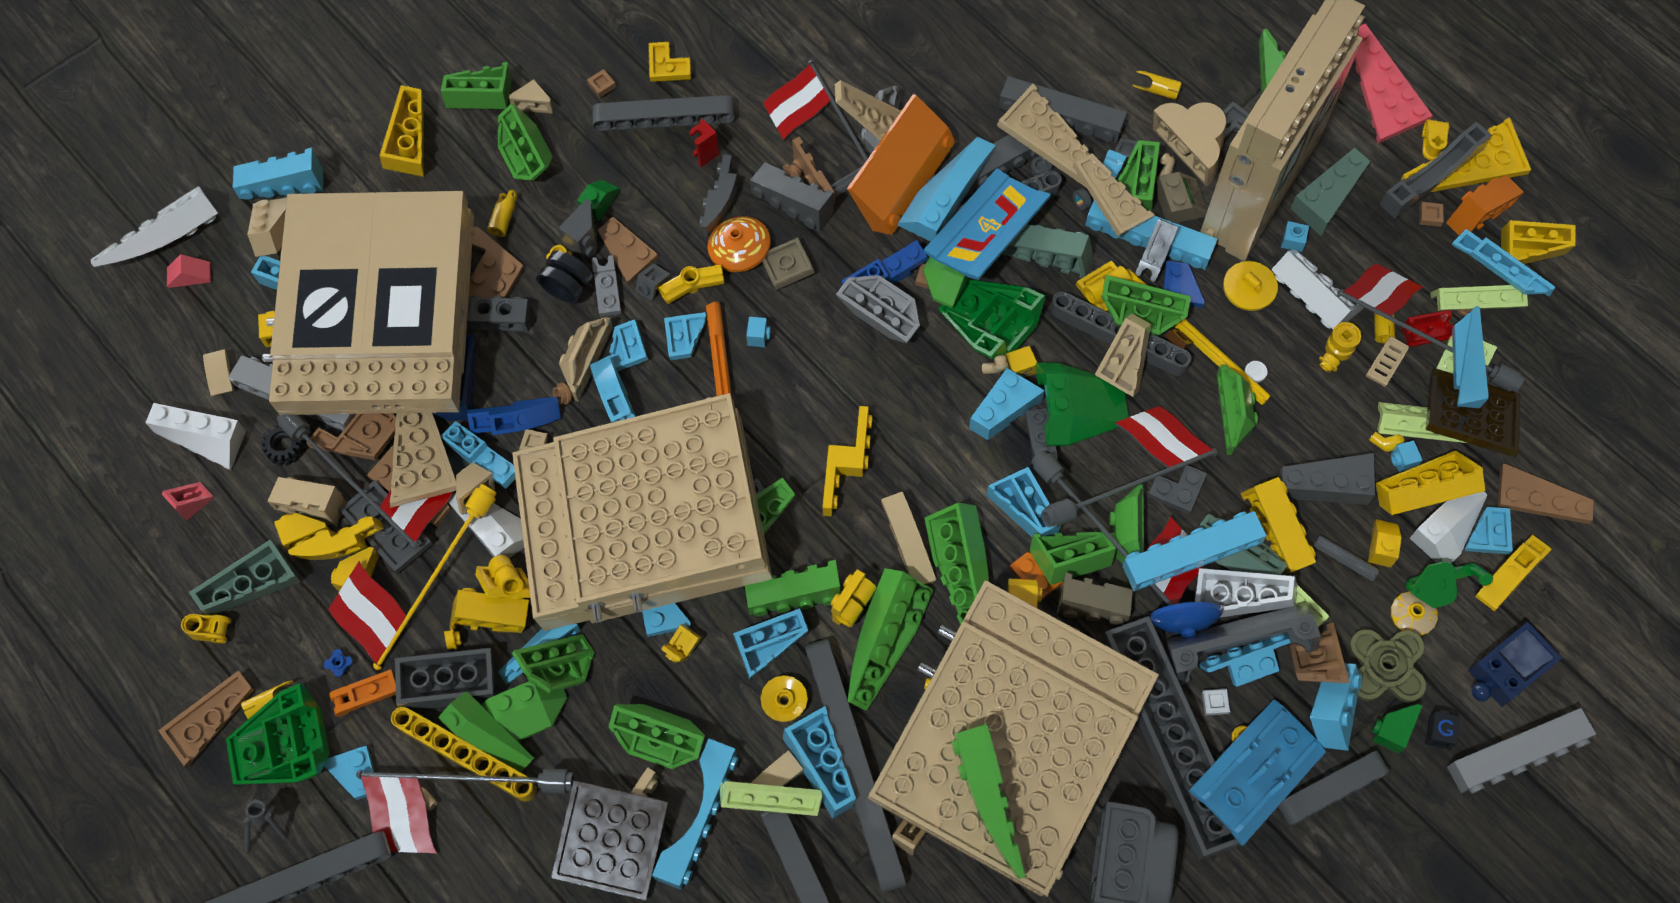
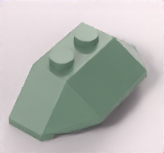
M1208 514L1200 523L1199 528L1203 527L1205 530L1212 527V524L1224 519L1215 518L1213 515ZM1264 543L1215 561L1230 571L1281 575L1288 565Z

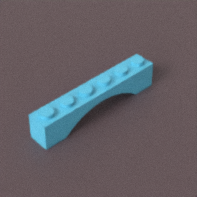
M708 739L699 760L704 780L703 800L699 813L686 834L673 846L661 852L652 874L655 880L682 890L684 884H689L693 873L690 868L693 861L697 862L701 855L702 848L699 846L702 839L708 837L711 829L709 821L712 815L716 816L721 804L718 801L720 785L725 781L730 782L727 779L730 770L734 771L737 766L739 757L736 756L735 748Z

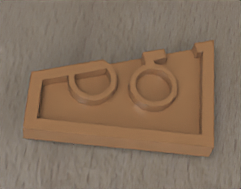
M800 136L792 140L794 159L792 164L799 168L806 184L810 186L811 183H814L820 187V191L826 192L828 189L834 192L820 170L816 171L814 159L810 152L805 154L803 151V141Z
M614 217L598 229L599 236L609 253L614 257V261L628 286L638 278L641 272L658 259L656 252Z

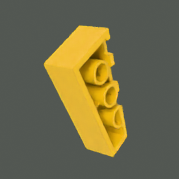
M1456 450L1376 483L1379 506L1391 515L1485 491L1483 468Z

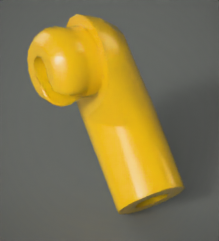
M1376 431L1369 439L1370 442L1385 452L1393 451L1398 444L1405 442L1404 437L1400 434L1384 438Z

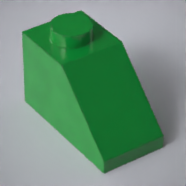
M604 180L588 184L577 200L578 206L586 199H589L595 221L599 222L619 193L620 188Z
M1416 704L1388 713L1381 720L1377 719L1371 731L1375 733L1372 741L1399 754L1407 746L1422 706Z

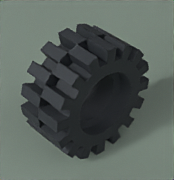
M277 424L273 425L274 430L268 428L267 432L269 434H263L264 440H261V445L263 446L261 448L267 458L279 466H282L283 463L286 466L290 465L289 461L297 462L295 458L297 456L301 458V451H305L303 446L306 445L305 440L293 441ZM280 439H291V445L288 449L284 451L276 450V443Z

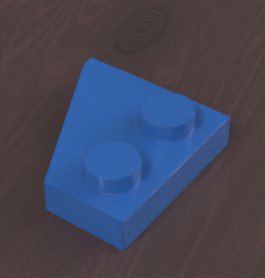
M1167 261L1163 290L1191 296L1189 306L1203 308L1205 301L1189 264Z

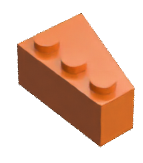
M1507 175L1499 179L1495 177L1486 186L1482 184L1474 192L1469 191L1461 198L1462 203L1446 223L1459 236L1465 229L1472 232L1476 227L1479 230L1484 226L1482 222L1489 218L1495 219L1508 210L1524 192Z

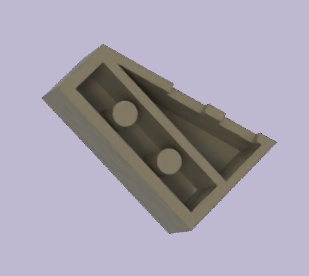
M1065 573L1060 587L1058 614H1063L1066 618H1077L1079 616L1086 617L1087 620L1093 622L1107 620L1111 624L1122 625L1127 623L1130 618L1133 590L1105 583L1104 586L1092 584V579L1084 578L1083 582L1072 579V574Z

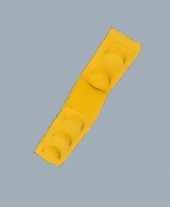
M859 406L856 447L829 445L823 516L832 517L833 509H837L838 496L834 495V490L839 488L840 475L863 477V469H868L869 456H865V448L870 449L871 435H867V428L872 427V415H868V407Z

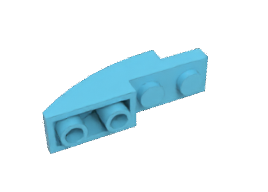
M609 355L591 364L590 367L596 386L611 422L636 417L627 397L628 393L611 356Z
M455 421L440 436L447 445L469 464L474 462L491 472L494 482L506 489L516 479L513 464L490 449L483 440Z

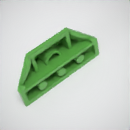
M511 103L498 116V149L514 179L534 181L548 168L553 156L537 125L515 104Z
M929 257L923 268L932 300L953 308L969 277Z
M1109 275L1105 276L1101 295L1116 325L1122 326L1125 318L1130 314H1134L1150 323V334L1158 336L1187 318L1191 296Z
M1220 365L1216 375L1227 455H1232L1251 434L1254 427L1257 426L1258 416L1253 411L1255 395L1254 392H1251L1250 384L1226 365Z
M1138 484L1123 497L1109 515V525H1113V533L1110 534L1128 554L1139 551V553L1144 552L1143 484ZM1116 548L1114 556L1123 564L1126 558Z
M580 634L514 650L512 654L529 682L547 693L583 684L586 680L594 651L584 635Z
M528 681L488 698L481 706L518 742L553 727L568 698L564 689L547 693Z
M615 704L609 723V729L614 732L617 740L628 754L670 769L698 759L705 735L690 720L644 704Z

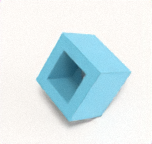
M1288 221L1284 229L1281 248L1302 252L1306 244L1309 226Z
M749 317L746 336L748 346L765 347L766 339L770 340L771 327L767 326V319Z
M1414 440L1398 444L1391 453L1392 464L1397 467L1399 473L1419 466L1423 461Z

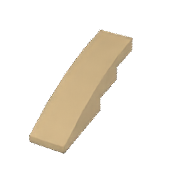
M903 491L881 499L882 506L890 522L889 526L897 542L898 551L908 574L925 585L935 582L936 578Z

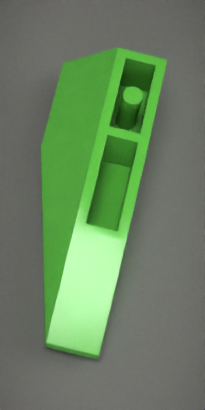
M884 569L860 632L851 672L848 702L865 711L873 702L916 634L933 589L903 571Z

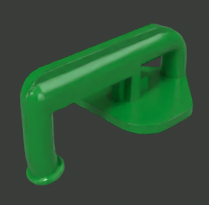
M1442 561L1428 565L1421 575L1408 579L1405 587L1411 594L1430 607L1437 608L1449 605L1456 599V579L1474 575L1479 579L1481 585L1488 586L1493 582V576L1475 563L1454 567L1451 563Z

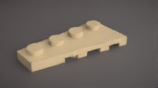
M1093 154L1073 164L1075 171L1117 236L1132 230L1155 216L1150 210L1147 211L1141 205L1142 202L1136 196L1133 197L1125 189L1126 186L1121 181L1117 182L1111 176L1112 172Z

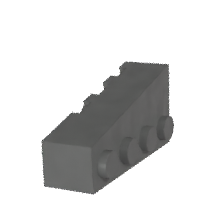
M764 162L750 180L751 191L756 197L767 200L774 208L782 209L791 218H797L810 229L820 232L834 215V192L828 189L826 192L820 191L818 185L811 183L809 186L803 182L802 178L798 176L791 178L786 171Z
M1374 453L1284 466L1277 477L1286 485L1288 499L1368 505L1375 496Z

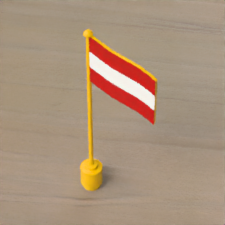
M481 484L479 488L476 487L465 504V507L468 508L466 513L469 514V517L407 615L395 599L369 576L360 561H358L328 608L337 623L367 651L375 662L373 664L374 669L380 670L382 668L380 666L473 517L476 519L480 516L484 518L496 500L494 497L497 494L489 487Z

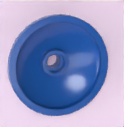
M1209 602L1180 603L1151 613L1150 619L1156 627L1169 633L1182 634V637H1192L1196 635V632L1207 629L1215 623L1222 615V608L1218 604Z

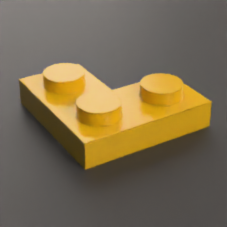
M669 42L649 43L650 82L691 79L690 58L670 59Z

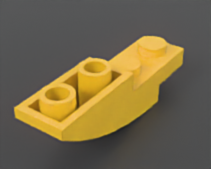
M372 516L363 517L354 526L342 528L338 533L328 529L320 530L315 533L314 537L297 542L295 547L289 549L288 552L290 555L308 560H326L343 557L366 548L367 545L364 539L383 530L384 527L381 520Z
M1532 535L1493 575V582L1488 586H1484L1475 597L1495 612L1552 549Z

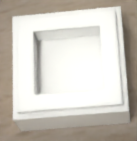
M1227 689L1202 691L1205 716L1230 713Z

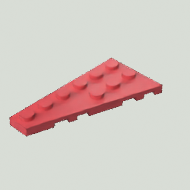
M1366 24L1361 25L1357 29L1359 30L1357 36L1363 39L1355 56L1356 71L1360 75L1361 88L1367 108L1372 116L1371 122L1376 130V139L1379 144L1425 123L1427 119L1431 120L1433 115Z

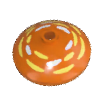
M747 216L733 217L723 221L713 230L708 240V253L712 262L715 265H721L723 270L743 272L756 267L765 259L770 250L771 238L768 229L759 220Z

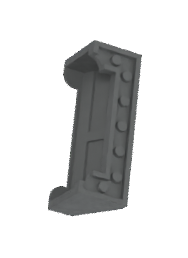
M1300 604L1196 632V635L1192 637H1182L1180 635L1165 639L1175 675L1181 686L1190 683V674L1193 670L1198 669L1197 663L1200 656L1286 634L1291 645L1299 644L1305 649L1306 653L1318 650L1321 636L1314 614L1305 604Z

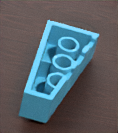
M308 148L302 154L297 155L296 152L288 153L286 158L278 159L275 156L269 158L265 163L254 161L234 166L233 189L239 199L270 198L278 195L323 192V168L313 149Z
M824 706L785 728L783 740L803 768V772L814 790H821V801L833 819L852 808L856 797L847 770L844 767L842 755L837 746L826 707Z

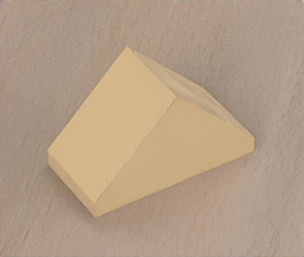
M535 80L527 83L509 96L510 103L515 104L521 111L553 114L554 110L551 99Z
M903 820L894 832L892 841L895 846L913 856L926 832Z

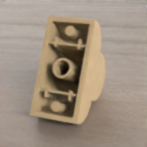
M1205 102L1195 104L1189 109L1176 103H1166L1157 107L1154 110L1153 130L1206 187L1209 186L1217 176L1219 155L1224 144L1226 127L1224 112L1218 106Z

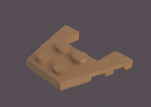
M476 227V235H473L472 247L485 253L470 277L469 297L476 295L482 298H492L493 296L508 298L524 271V267L485 232Z
M393 413L356 414L339 437H335L318 427L310 438L323 451L376 461L395 436L396 417ZM306 442L308 447L313 448L308 442Z

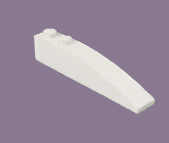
M198 186L159 211L157 219L143 222L139 227L140 231L137 233L132 231L123 236L120 240L121 244L113 243L93 257L91 264L96 267L123 261L158 249L185 234L190 236L198 230L197 226L200 224L212 222L218 212Z

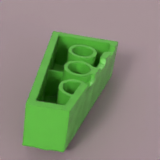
M836 560L828 561V566L818 568L817 564L807 566L808 569L801 573L791 570L783 573L780 578L772 575L773 579L746 585L745 591L749 615L764 616L772 611L785 613L790 611L791 608L809 609L817 604L831 605L834 596L837 593L840 594Z

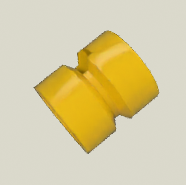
M1349 322L1337 324L1326 342V352L1333 355L1339 361L1349 359L1361 340V331L1356 325Z

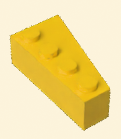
M400 86L380 152L383 169L424 177V101L421 89Z
M1279 477L1240 493L1243 500L1248 499L1251 503L1252 508L1249 511H1255L1266 534V540L1272 542L1270 548L1279 555L1282 561L1288 564L1283 571L1284 575L1316 563L1315 551L1305 538V528L1302 524H1299L1296 517V508L1289 501L1287 487L1283 481H1280Z

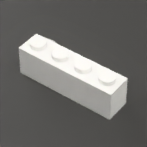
M1297 250L1288 251L1272 268V271L1276 274L1275 277L1280 283L1286 284L1291 289L1290 292L1298 299L1301 298L1306 303L1305 306L1310 312L1316 313L1322 318L1321 322L1329 329H1334L1337 324L1348 322L1364 308L1358 304L1355 305L1343 296L1338 297L1337 291L1339 289L1332 286V279L1322 273H1316L1318 268Z
M153 403L146 420V424L155 434L178 445H182L188 448V450L198 453L230 471L246 433V430L238 420Z

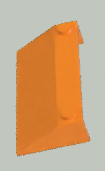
M914 94L847 188L870 228L875 232L889 235L895 232L899 221L918 191L926 185L927 180L931 179L956 142L949 127Z

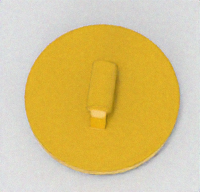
M1244 261L1235 264L1227 271L1223 281V290L1227 299L1236 307L1247 311H1257L1266 308L1273 302L1277 295L1278 283L1273 272L1265 265L1253 261Z

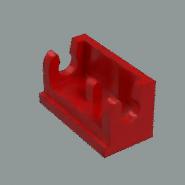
M704 119L700 120V123L690 130V136L699 132V137L694 141L697 148L693 151V156L698 155V165L701 168L719 155L716 132Z
M1451 310L1408 317L1405 324L1438 341L1449 340L1452 335V328L1454 327V325L1449 324V320L1452 317ZM1402 327L1409 347L1432 343Z

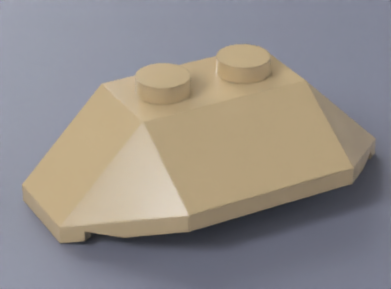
M608 317L587 322L579 327L575 335H572L569 339V348L566 354H562L559 366L571 390L574 401L579 402L592 374L590 365L598 361L613 329L611 319Z

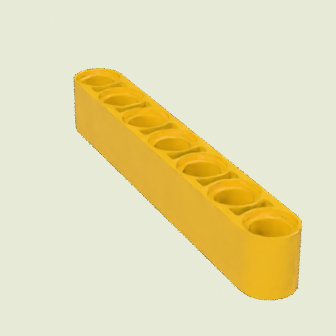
M406 707L395 709L391 715L392 724L401 732L477 776L499 777L503 772H509V777L528 778ZM409 715L408 722L400 725L401 718ZM428 726V733L424 736H420V730L423 727ZM444 738H449L448 744L440 748V741ZM468 749V756L464 759H459L460 752ZM486 760L489 761L488 767L483 771H479L480 763ZM488 781L524 802L532 800L537 793V787L534 783H527L529 784V790L524 794H519L520 786L526 783Z

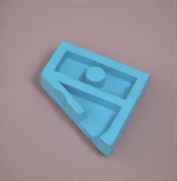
M706 312L664 318L670 360L692 357L707 319Z
M635 319L614 327L613 342L609 353L617 371L648 360Z
M1486 507L1465 547V551L1511 554L1513 548L1510 508Z
M675 603L642 611L647 637L677 631L681 624L691 628L690 621Z
M367 746L327 759L324 767L356 800L367 797L362 780L356 776L358 770L375 772Z

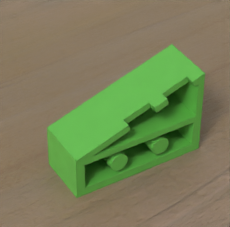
M504 62L502 66L491 69L489 66L483 67V70L470 73V70L444 75L441 94L445 108L506 109L512 82L509 64Z

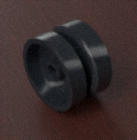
M552 251L545 262L546 266L542 267L537 275L536 281L542 289L563 302L576 303L583 293L582 288H586L591 280L592 273L584 263L574 256L561 251Z

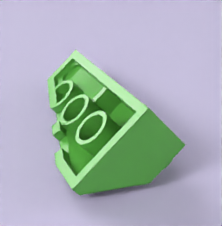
M1263 29L1259 40L1262 93L1286 57L1284 51H1278L1277 42L1268 29Z
M467 691L451 702L439 716L440 721L455 736L520 773L534 759Z

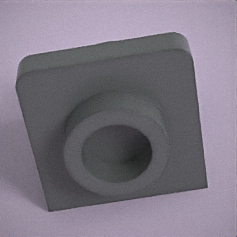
M655 264L650 265L638 275L635 291L652 301L655 299L658 287L669 281L670 273Z

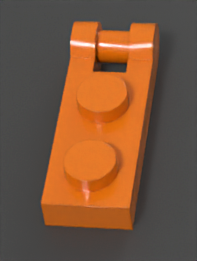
M388 670L330 692V699L335 704V716H344L350 711L396 695L394 672ZM349 696L350 701L344 703L343 699Z

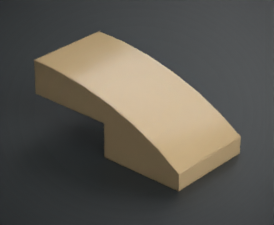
M226 350L204 354V367L210 395L217 396L235 391L233 383L228 378L231 367Z
M788 750L766 768L751 784L785 787L786 784L804 770Z

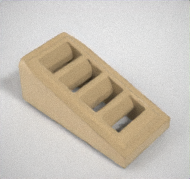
M1389 337L1366 377L1386 387L1408 351L1409 346L1393 337ZM1384 354H1386V355L1392 357V358L1395 359L1396 361H1393L1392 359H1390V358L1384 356ZM1379 362H1382V363L1388 365L1389 367H1391V369H1389V368H1387L1386 366L1380 364ZM1375 368L1387 374V376L1385 377L1374 371Z

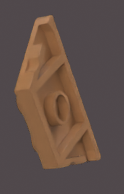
M1334 623L1327 624V630L1320 634L1321 638L1317 651L1306 653L1301 645H1290L1299 681L1349 683Z

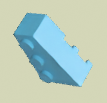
M1344 663L1349 683L1321 682L1310 719L1316 738L1323 748L1348 751L1358 691L1362 686V675L1358 673L1356 664Z

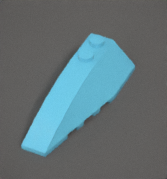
M976 137L918 191L899 221L898 226L928 241H932L951 220L995 150L996 145Z

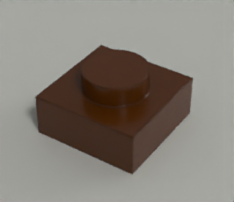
M1178 328L1171 329L1165 336L1170 340V343L1183 349H1189L1194 343Z

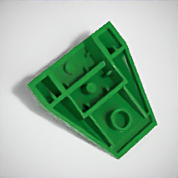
M968 279L953 308L942 304L938 310L975 351L994 359L996 356H1005V354L1017 350L1037 327L1045 295L1028 287Z
M1036 363L1038 385H1044L1049 415L1048 421L1044 424L1046 446H1070L1118 429L1120 427L1114 425L1115 422L1129 417L1125 392L1095 374L1060 363Z
M301 683L280 691L226 738L232 780L235 785L300 783L319 775L330 755L322 710Z

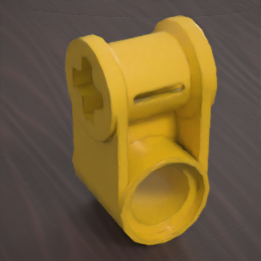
M1428 119L1425 121L1422 132V154L1427 160H1434L1447 146L1448 122Z
M189 614L183 618L181 628L193 640L226 643V631L228 624H231V619L221 615ZM199 623V627L191 631L192 626Z

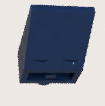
M1527 622L1468 670L1479 682L1472 687V696L1480 702L1487 701L1492 696L1503 707L1557 663L1561 657Z

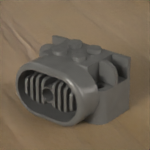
M1107 801L1099 814L1088 903H1170L1178 848L1177 827L1174 824L1155 821L1153 813L1148 809Z

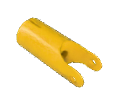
M1137 71V73L1149 76L1152 79V86L1145 88L1132 85L1133 87L1170 99H1177L1182 82L1145 71Z
M509 190L508 194L501 193L499 195L487 227V231L493 236L504 237L506 235L517 198V193L514 190Z
M1374 313L1375 341L1385 344L1389 337L1395 338V323Z
M293 680L277 685L242 702L241 705L248 719L276 696L281 688L293 683Z

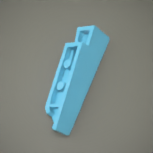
M1465 229L1452 243V246L1469 254L1524 295L1545 294L1550 296L1555 289V286L1488 238L1481 240Z
M1477 306L1452 328L1454 389L1459 390L1457 406L1481 408L1488 399L1480 307Z
M577 624L547 631L541 629L522 648L571 637L580 632ZM514 656L498 671L506 685L524 673Z

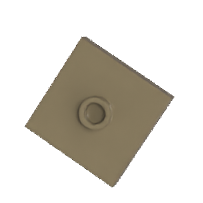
M798 238L770 249L762 261L775 290L815 273Z

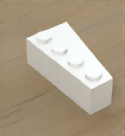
M1199 568L1195 602H1209L1220 605L1222 608V615L1220 617L1289 608L1295 606L1297 582L1295 576Z

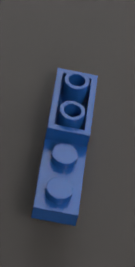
M916 240L880 262L877 259L849 277L857 278L880 275L894 284L911 275L910 271L928 261V257ZM849 277L842 280V283L844 284Z
M558 397L513 401V405L472 409L467 412L471 433L492 432V435L522 431L561 419Z

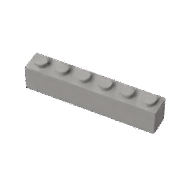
M241 355L228 378L235 387L269 400L273 365L267 366L255 357L247 358ZM316 414L306 416L343 431L356 414Z
M1582 708L1454 761L1447 768L1460 792L1470 791L1473 794L1484 789L1483 784L1491 781L1492 785H1495L1505 780L1506 777L1504 775L1512 772L1516 776L1525 772L1527 765L1533 763L1537 767L1548 762V756L1553 754L1556 758L1569 753L1568 748L1574 745L1577 749L1591 743L1589 739L1596 735Z

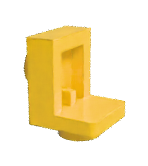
M681 624L670 642L663 645L661 650L666 653V657L676 663L688 660L702 637L686 625Z

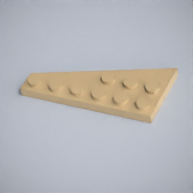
M841 80L835 83L836 103L881 141L901 110Z
M1032 84L1001 117L997 126L1085 186L1075 171L1073 164L1090 155L1088 153L1089 149L1079 143L1076 139L1077 135L1058 112H1054L1049 107L1048 100L1045 97L1042 98L1037 92V87Z
M397 413L390 508L456 491V480L433 414Z

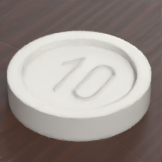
M1252 361L1247 364L1244 372L1258 383L1265 379L1267 368L1259 361Z

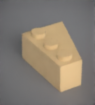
M287 197L270 201L260 200L253 203L248 237L255 257L275 254L281 249Z
M1134 314L1127 316L1095 375L1134 397L1140 389L1151 324Z
M278 477L268 499V503L275 510L289 514L298 513L337 527L342 516L339 509L347 503L342 497V493L335 486L300 481L292 477Z

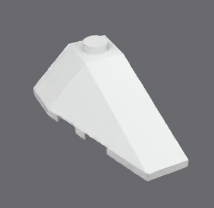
M1480 492L1446 501L1413 533L1410 539L1436 563L1442 561L1452 563L1462 553L1487 494Z
M455 493L451 496L448 503L461 519L466 522L469 514H460ZM494 503L484 518L481 516L478 519L473 517L468 525L493 557L505 555L510 559L524 548L521 519Z

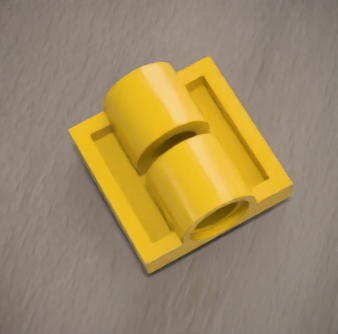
M1112 260L1076 283L1077 288L1091 305L1108 313L1109 310L1101 297L1105 276L1109 275L1131 281L1127 270L1122 266L1117 267Z
M497 555L490 560L488 567L477 566L475 575L487 597L494 599L501 597H512L514 599L531 598L528 578L522 568L514 567L509 557Z
M858 569L853 575H848L843 584L844 590L841 594L837 593L831 602L832 621L839 626L843 624L852 627L863 611L862 606H866L877 589L870 580L865 578V574Z

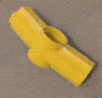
M721 265L699 269L692 266L685 267L679 276L658 287V290L664 301L670 304L687 293L699 291L700 288L724 284Z

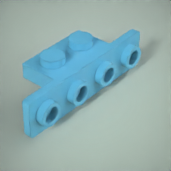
M1287 634L1262 640L1244 647L1228 649L1227 653L1220 656L1211 655L1206 658V661L1199 664L1201 669L1208 673L1228 666L1232 683L1237 687L1278 672L1279 667L1273 649L1289 644L1290 641Z

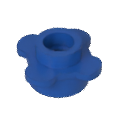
M336 649L333 651L331 658L324 662V667L327 670H332L336 677H340L352 665V658L346 657L340 649Z

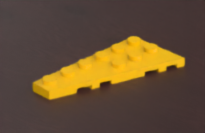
M1510 117L1504 120L1503 123L1489 128L1487 131L1492 137L1484 150L1430 192L1489 182L1495 177L1499 179L1504 175L1511 178L1529 174L1531 168ZM1430 162L1403 174L1401 180L1414 175Z

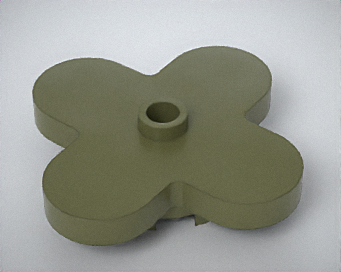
M1360 630L1354 634L1350 641V651L1353 657L1362 664V667L1358 670V673L1362 675V686L1358 691L1359 699L1373 701L1379 698L1386 690H1389L1403 702H1415L1422 697L1426 690V682L1424 677L1413 667V664L1421 657L1424 651L1423 640L1418 634L1412 631H1401L1389 641H1385L1372 630ZM1383 664H1389L1391 666V670L1386 669L1383 666Z

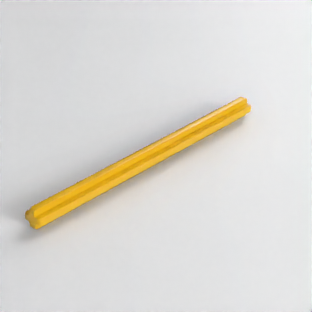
M1126 269L1132 282L1147 285L1134 272ZM1186 319L1174 325L1175 328L1180 329L1194 342L1193 344L1219 367L1220 365H1226L1240 374L1250 384L1251 392H1254L1255 400L1263 405L1269 400L1270 394Z

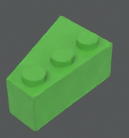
M1138 140L1123 173L1118 178V182L1121 181L1126 186L1125 189L1133 197L1136 196L1146 210L1152 211L1160 142Z
M1079 532L1075 536H1062V533H1055L1054 536L1042 537L1040 534H1033L1030 546V553L1050 585L1062 582L1065 573L1072 574V578L1112 566L1116 551L1113 543L1103 532Z

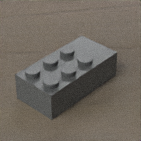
M491 648L395 658L396 705L398 707H406L410 710L448 707L451 702L466 691L478 703H484L488 698L496 695L495 661Z

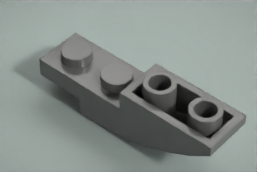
M723 154L722 162H718L717 166L719 180H715L714 190H708L707 198H703L702 209L705 212L704 216H700L699 228L703 229L704 237H709L713 230L723 222L736 195L738 182L737 174H732L731 155Z

